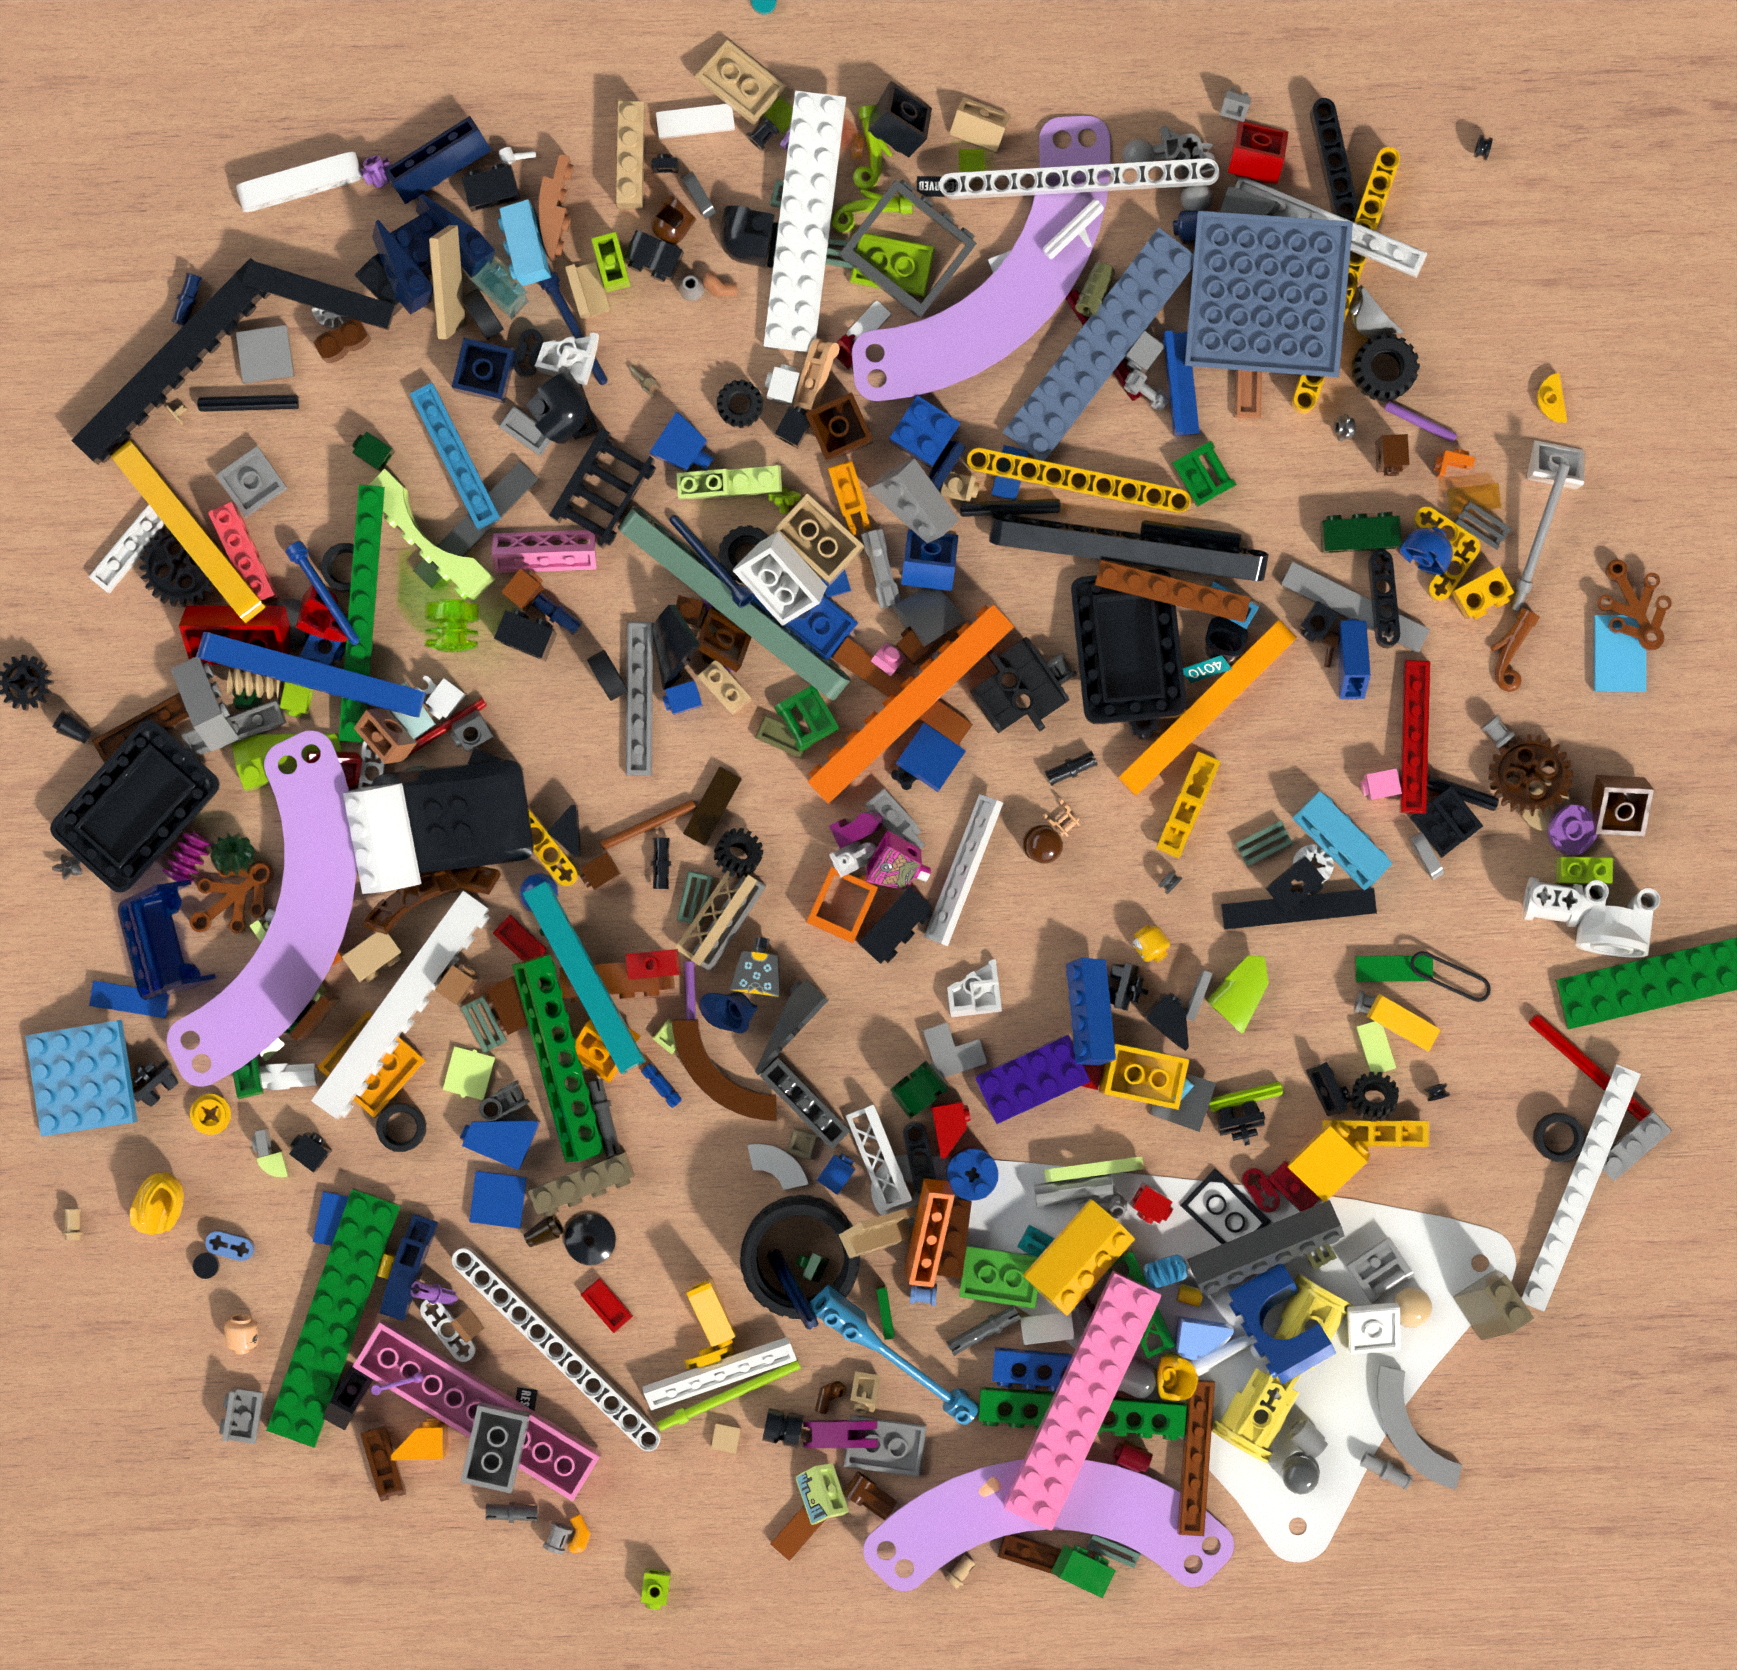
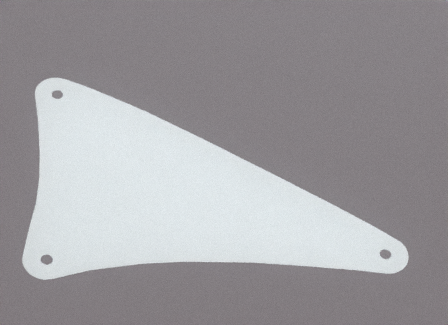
M908 1155L895 1156L905 1181L913 1183ZM913 1155V1162L916 1165H924L927 1162V1156ZM931 1156L936 1180L947 1181L946 1169L951 1157L947 1156L941 1159L940 1156ZM994 1160L998 1168V1182L994 1190L986 1198L972 1201L967 1245L1029 1254L1017 1247L1028 1225L1056 1238L1079 1212L1078 1204L1090 1199L1061 1202L1057 1205L1037 1208L1034 1184L1045 1183L1044 1170L1064 1166ZM883 1163L876 1171L875 1176L886 1180L889 1173L887 1164ZM972 1167L971 1171L965 1172L969 1176V1180L979 1176L975 1167ZM1123 1172L1110 1174L1113 1195H1121L1127 1201L1128 1211H1126L1124 1217L1116 1220L1135 1238L1124 1252L1132 1249L1143 1275L1145 1274L1143 1267L1152 1261L1176 1254L1181 1255L1183 1261H1185L1188 1275L1186 1279L1154 1289L1162 1295L1157 1306L1173 1341L1175 1342L1178 1316L1228 1323L1234 1329V1333L1229 1341L1247 1335L1241 1326V1323L1244 1322L1241 1315L1236 1317L1229 1306V1303L1232 1302L1229 1292L1260 1274H1253L1244 1278L1240 1283L1224 1286L1216 1293L1203 1295L1200 1307L1176 1301L1181 1284L1199 1289L1187 1259L1221 1245L1180 1206L1202 1181ZM890 1176L888 1181L894 1184L892 1176ZM922 1177V1178H920L919 1181H918V1187L922 1190V1185H923L924 1179H930V1178H928V1177ZM1090 1177L1055 1181V1183L1084 1180ZM878 1181L879 1186L882 1190L884 1183ZM1142 1182L1173 1201L1171 1207L1174 1209L1167 1221L1162 1219L1160 1224L1155 1221L1149 1224L1136 1215L1138 1211L1129 1203ZM1209 1182L1188 1205L1226 1242L1255 1231L1261 1224L1260 1220L1224 1183ZM873 1183L871 1185L872 1200L881 1216L916 1206L919 1203L920 1195L916 1192L912 1197V1201L884 1211ZM887 1184L883 1195L888 1204L900 1199V1196L895 1187ZM1232 1184L1256 1206L1243 1185ZM1276 1189L1275 1191L1280 1198L1279 1207L1273 1212L1261 1211L1271 1220L1268 1225L1299 1213ZM1264 1191L1260 1192L1264 1198L1262 1206L1268 1205L1271 1208L1274 1197L1267 1196ZM1213 1194H1219L1226 1200V1210L1220 1215H1213L1206 1208V1201ZM1332 1196L1328 1199L1336 1212L1345 1235L1336 1243L1330 1244L1337 1258L1322 1265L1317 1270L1313 1269L1305 1254L1292 1258L1290 1262L1283 1265L1293 1281L1299 1273L1355 1306L1394 1303L1395 1296L1408 1287H1415L1427 1293L1432 1302V1311L1428 1320L1417 1328H1406L1400 1325L1401 1350L1350 1355L1348 1351L1347 1315H1345L1331 1340L1336 1354L1315 1365L1313 1370L1309 1369L1303 1372L1294 1385L1293 1389L1299 1392V1395L1269 1449L1273 1454L1268 1463L1245 1453L1215 1433H1211L1209 1470L1237 1500L1267 1545L1278 1557L1290 1562H1306L1319 1556L1328 1547L1367 1470L1360 1466L1363 1455L1366 1451L1374 1455L1387 1435L1380 1417L1376 1392L1379 1365L1405 1371L1403 1392L1406 1405L1432 1370L1471 1326L1453 1296L1494 1269L1504 1273L1510 1282L1512 1281L1516 1269L1515 1253L1509 1241L1502 1234L1489 1228L1447 1217ZM1214 1197L1209 1201V1208L1213 1212H1219L1223 1209L1224 1202L1221 1198ZM1110 1198L1098 1199L1093 1201H1095L1097 1204L1108 1203ZM1320 1199L1314 1206L1321 1204L1324 1201ZM1239 1212L1244 1216L1245 1227L1243 1230L1234 1233L1226 1228L1225 1218L1229 1213ZM916 1215L907 1220L911 1230H913ZM1239 1215L1230 1216L1227 1221L1228 1226L1234 1230L1239 1229L1242 1226V1218ZM1387 1237H1390L1413 1271L1414 1276L1410 1279L1405 1278L1378 1296V1300L1372 1304L1346 1265ZM1324 1245L1319 1247L1323 1255L1327 1257L1329 1254ZM1313 1251L1311 1254L1316 1262L1320 1261L1317 1253ZM1483 1254L1488 1258L1489 1266L1485 1271L1477 1272L1472 1268L1471 1261L1475 1255ZM1126 1261L1111 1267L1112 1270L1124 1276H1127L1129 1273ZM1396 1264L1368 1284L1371 1289L1399 1271L1400 1267ZM1108 1271L1087 1293L1091 1304L1095 1306L1110 1277ZM1039 1292L1035 1309L1017 1306L1030 1316L1062 1313L1053 1307ZM1290 1297L1274 1306L1264 1319L1263 1330L1272 1338L1283 1321L1279 1316ZM1076 1307L1071 1311L1075 1339L1065 1340L1075 1349L1085 1330L1081 1318L1076 1315ZM1314 1319L1308 1320L1305 1323V1331L1319 1324L1318 1321ZM1153 1322L1151 1329L1157 1330ZM1152 1332L1148 1333L1145 1342L1149 1350L1163 1345L1160 1335ZM1139 1343L1134 1356L1152 1364L1158 1370L1163 1355L1170 1352L1179 1354V1352H1177L1175 1347H1172L1147 1359ZM1251 1345L1208 1369L1209 1372L1198 1376V1380L1215 1381L1212 1424L1215 1419L1220 1422L1237 1390L1241 1393L1243 1392L1256 1368L1266 1374L1268 1372L1265 1366L1269 1363L1268 1360L1259 1361L1255 1359L1251 1353ZM1157 1384L1148 1397L1137 1398L1164 1401L1160 1398ZM1275 1387L1274 1390L1269 1389L1267 1391L1270 1396L1267 1403L1262 1400L1260 1404L1266 1405L1272 1411L1274 1409V1406L1270 1405L1272 1399L1280 1397L1277 1392L1278 1388ZM1187 1399L1172 1402H1185L1186 1404ZM1263 1409L1257 1410L1253 1416L1254 1421L1259 1424L1265 1423L1268 1419L1267 1411ZM1156 1414L1165 1423L1166 1417L1162 1414ZM1299 1420L1302 1422L1308 1420L1325 1437L1328 1445L1315 1458L1320 1470L1317 1486L1311 1492L1300 1495L1287 1489L1283 1483L1281 1470L1286 1458L1296 1452H1303L1290 1439L1292 1434L1290 1432L1291 1427ZM1299 1517L1305 1520L1307 1528L1302 1535H1294L1290 1532L1289 1523L1293 1518Z

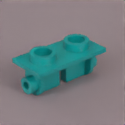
M1028 1225L1017 1247L1030 1255L1040 1256L1055 1238Z

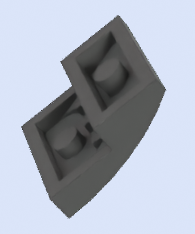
M923 588L892 607L904 627L912 628L923 647L966 621L956 606L941 590Z
M1186 1073V1078L1195 1086L1180 1101L1179 1110L1152 1105L1150 1114L1200 1132L1216 1083Z

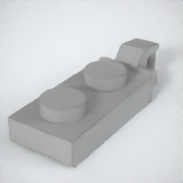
M884 788L865 804L869 810H876L881 814L883 826L888 831L920 849L925 846L917 837L921 832L917 827L918 825Z

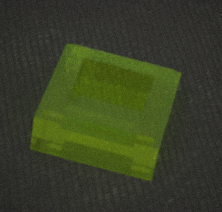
M778 97L763 116L769 119L778 128L779 132L783 134L791 125L793 108Z
M959 149V173L985 171L984 149Z

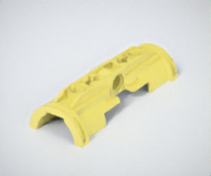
M1298 1273L1294 1280L1298 1293L1290 1297L1279 1316L1283 1321L1273 1338L1279 1340L1294 1338L1300 1332H1305V1323L1308 1320L1314 1319L1320 1323L1331 1341L1345 1315H1347V1307L1355 1305L1339 1298ZM1256 1368L1243 1392L1241 1393L1237 1390L1220 1422L1216 1419L1214 1420L1212 1432L1245 1453L1268 1463L1273 1454L1269 1449L1299 1395V1392L1295 1391L1293 1387L1300 1375L1282 1384L1278 1377L1273 1379L1269 1371L1266 1374ZM1277 1387L1280 1397L1272 1399L1270 1405L1274 1406V1409L1271 1411L1266 1405L1260 1404V1402L1264 1400L1267 1403L1270 1398L1267 1391L1269 1389L1274 1390ZM1259 1409H1263L1268 1413L1267 1421L1262 1424L1256 1423L1253 1418L1254 1413Z

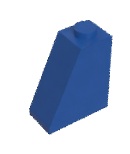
M1348 619L1340 622L1338 631L1339 699H1365L1371 676L1367 623L1357 619Z
M536 1119L473 1121L470 1126L465 1125L460 1139L464 1140L462 1143L463 1147L519 1170L541 1121Z

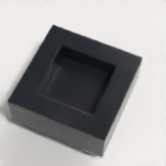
M658 154L657 158H651L652 172L678 173L677 158H672L671 154Z

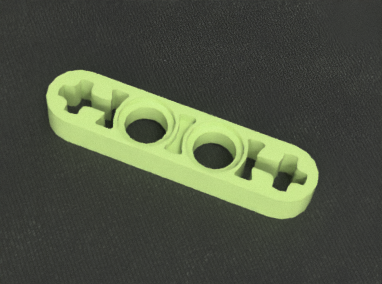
M1134 1157L1044 1170L1045 1183L1143 1170L1144 1163L1143 1157Z

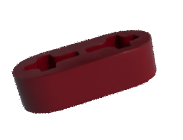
M1256 1168L1247 1169L1241 1177L1243 1187L1261 1211H1275L1280 1204L1279 1195L1261 1170ZM1249 1173L1259 1175L1260 1178L1257 1180L1261 1187L1259 1190L1254 1184H1247ZM1264 1191L1267 1196L1274 1197L1271 1208L1268 1205L1262 1206L1264 1198L1260 1192Z

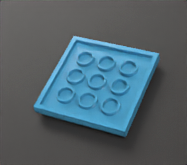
M122 1020L25 1035L41 1137L138 1122Z

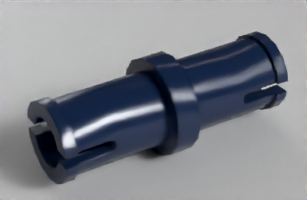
M186 273L181 294H178L176 298L178 303L171 320L172 322L183 326L188 322L193 305L197 304L195 298L202 277Z
M542 592L532 603L533 607H536L550 617L549 621L558 623L572 635L575 634L582 624V621L564 610L565 606L556 604Z

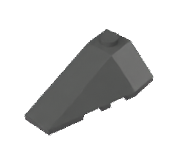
M807 979L804 982L798 980L789 989L792 995L785 1004L755 1070L757 1075L772 1062L783 1048L828 1002L829 999Z

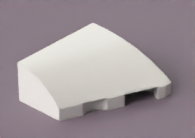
M593 332L587 337L575 339L573 336L565 338L560 342L554 340L543 342L535 367L541 374L553 377L570 371L577 383L587 385L597 351L599 335Z
M996 959L988 961L986 966L976 972H971L962 981L955 982L947 987L951 1017L1002 1012Z

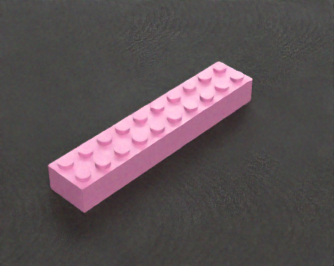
M1112 1270L1003 1503L1004 1509L1052 1531L1162 1296L1160 1292Z
M384 1319L379 1322L353 1365L355 1369L382 1385L413 1377L415 1373H421L423 1375L422 1382L417 1383L414 1381L390 1388V1390L468 1438L471 1437L477 1406L480 1402L530 1412L531 1416L519 1469L571 1501H574L602 1454L597 1449Z

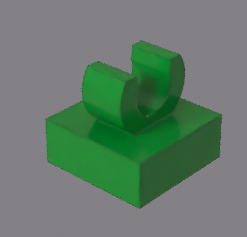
M813 1253L811 1258L800 1255L796 1264L805 1268L802 1277L810 1281L819 1282L830 1259L821 1254Z

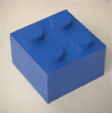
M917 395L890 436L889 442L933 469L960 427V422Z

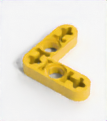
M1422 507L1414 515V524L1418 529H1431L1434 527L1428 522L1425 525L1421 523L1420 513L1424 515L1428 512L1431 514L1429 519L1434 523L1438 519L1442 521L1437 528L1441 529L1443 526H1450L1454 531L1453 538L1449 540L1453 548L1451 561L1458 562L1461 566V571L1458 575H1451L1448 570L1442 573L1447 579L1454 581L1453 584L1449 581L1445 584L1443 588L1446 591L1445 594L1441 593L1437 596L1435 594L1436 589L1433 587L1434 584L1439 585L1444 580L1440 575H1435L1428 585L1429 596L1435 601H1442L1451 595L1478 555L1480 542L1475 536L1435 509ZM1471 541L1474 552L1469 551L1466 553L1464 559H1467L1468 562L1465 563L1462 558L1454 556V554L1457 552L1460 555L1465 548L1462 543Z

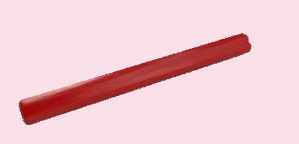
M1536 1014L1530 1019L1529 1025L1604 1091L1606 1090L1610 1076L1542 1016ZM1633 1096L1631 1097L1627 1111L1639 1121H1642L1651 1112Z

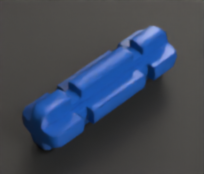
M652 1063L647 1064L641 1070V1073L646 1079L649 1078L651 1080V1085L662 1098H666L667 1104L671 1108L675 1107L681 1102V1097L677 1092H673V1087L661 1073L658 1074L656 1072L657 1069Z

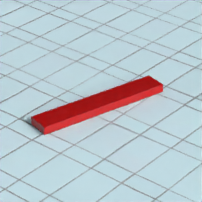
M1404 660L1400 775L1402 794H1400L1399 813L1426 814L1431 661Z

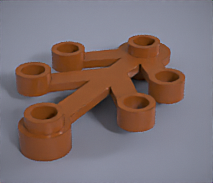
M1612 560L1606 567V575L1610 580L1617 581L1628 605L1614 601L1610 595L1605 594L1600 596L1597 606L1602 611L1610 610L1636 619L1640 628L1627 625L1622 618L1615 617L1609 623V630L1614 634L1622 633L1637 638L1641 647L1646 650L1654 651L1659 649L1665 639L1660 627L1666 611L1672 605V601L1668 596L1662 595L1658 597L1655 602L1657 610L1650 624L1646 612L1654 589L1660 583L1659 575L1656 573L1646 575L1644 578L1645 586L1640 600H1638L1626 577L1627 565L1622 560ZM1613 566H1620L1622 568V572L1615 573L1613 571ZM1649 577H1654L1656 579V584L1650 585L1647 582V579ZM1608 599L1610 606H1602L1601 600ZM1666 600L1668 607H1660L1659 601ZM1615 621L1620 622L1621 629H1614L1612 623ZM1647 634H1655L1656 640L1653 642L1649 641Z
M257 861L250 867L233 866L228 862L219 864L217 872L221 877L228 878L232 875L248 877L240 884L213 882L208 878L201 879L197 884V888L201 893L219 892L228 894L206 912L194 913L190 918L191 928L196 932L207 931L212 925V920L234 903L233 920H231L229 928L233 933H242L246 929V923L243 920L246 892L254 887V901L250 905L249 912L254 917H262L266 912V907L263 904L265 886L270 884L274 878L273 867L268 862ZM224 865L230 868V872L227 875L221 872V868ZM259 869H264L266 872V876L262 879L257 876ZM204 881L210 884V888L207 891H204L201 887ZM255 905H260L262 908V912L258 915L253 911ZM200 917H204L206 920V924L203 927H200L197 923ZM236 921H240L242 924V928L239 931L233 927Z

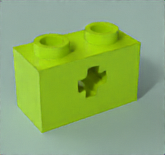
M613 232L591 238L606 293L631 287L617 233Z
M1556 858V883H1590L1594 880H1600L1605 884L1613 883V858Z

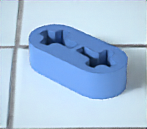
M221 1230L210 1233L205 1241L209 1252L238 1261L249 1259L255 1252V1245L251 1239ZM219 1235L222 1242L229 1244L228 1247L220 1246L216 1249L215 1244L211 1240ZM244 1242L249 1252L241 1256L239 1255L240 1251L232 1248V1245L239 1246Z

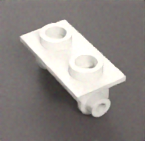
M858 840L829 855L840 877H843L867 865L868 858L873 855L876 846L871 842L860 844Z

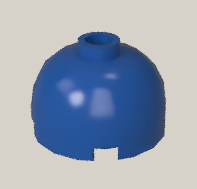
M1432 527L1431 529L1421 528L1411 532L1399 550L1406 561L1411 563L1413 559L1419 563L1417 568L1435 575L1445 573L1453 557V548L1448 538L1445 537L1446 533L1437 527Z

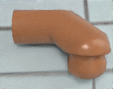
M714 271L704 273L702 279L703 286L713 296L738 295L737 282L723 284L716 277Z

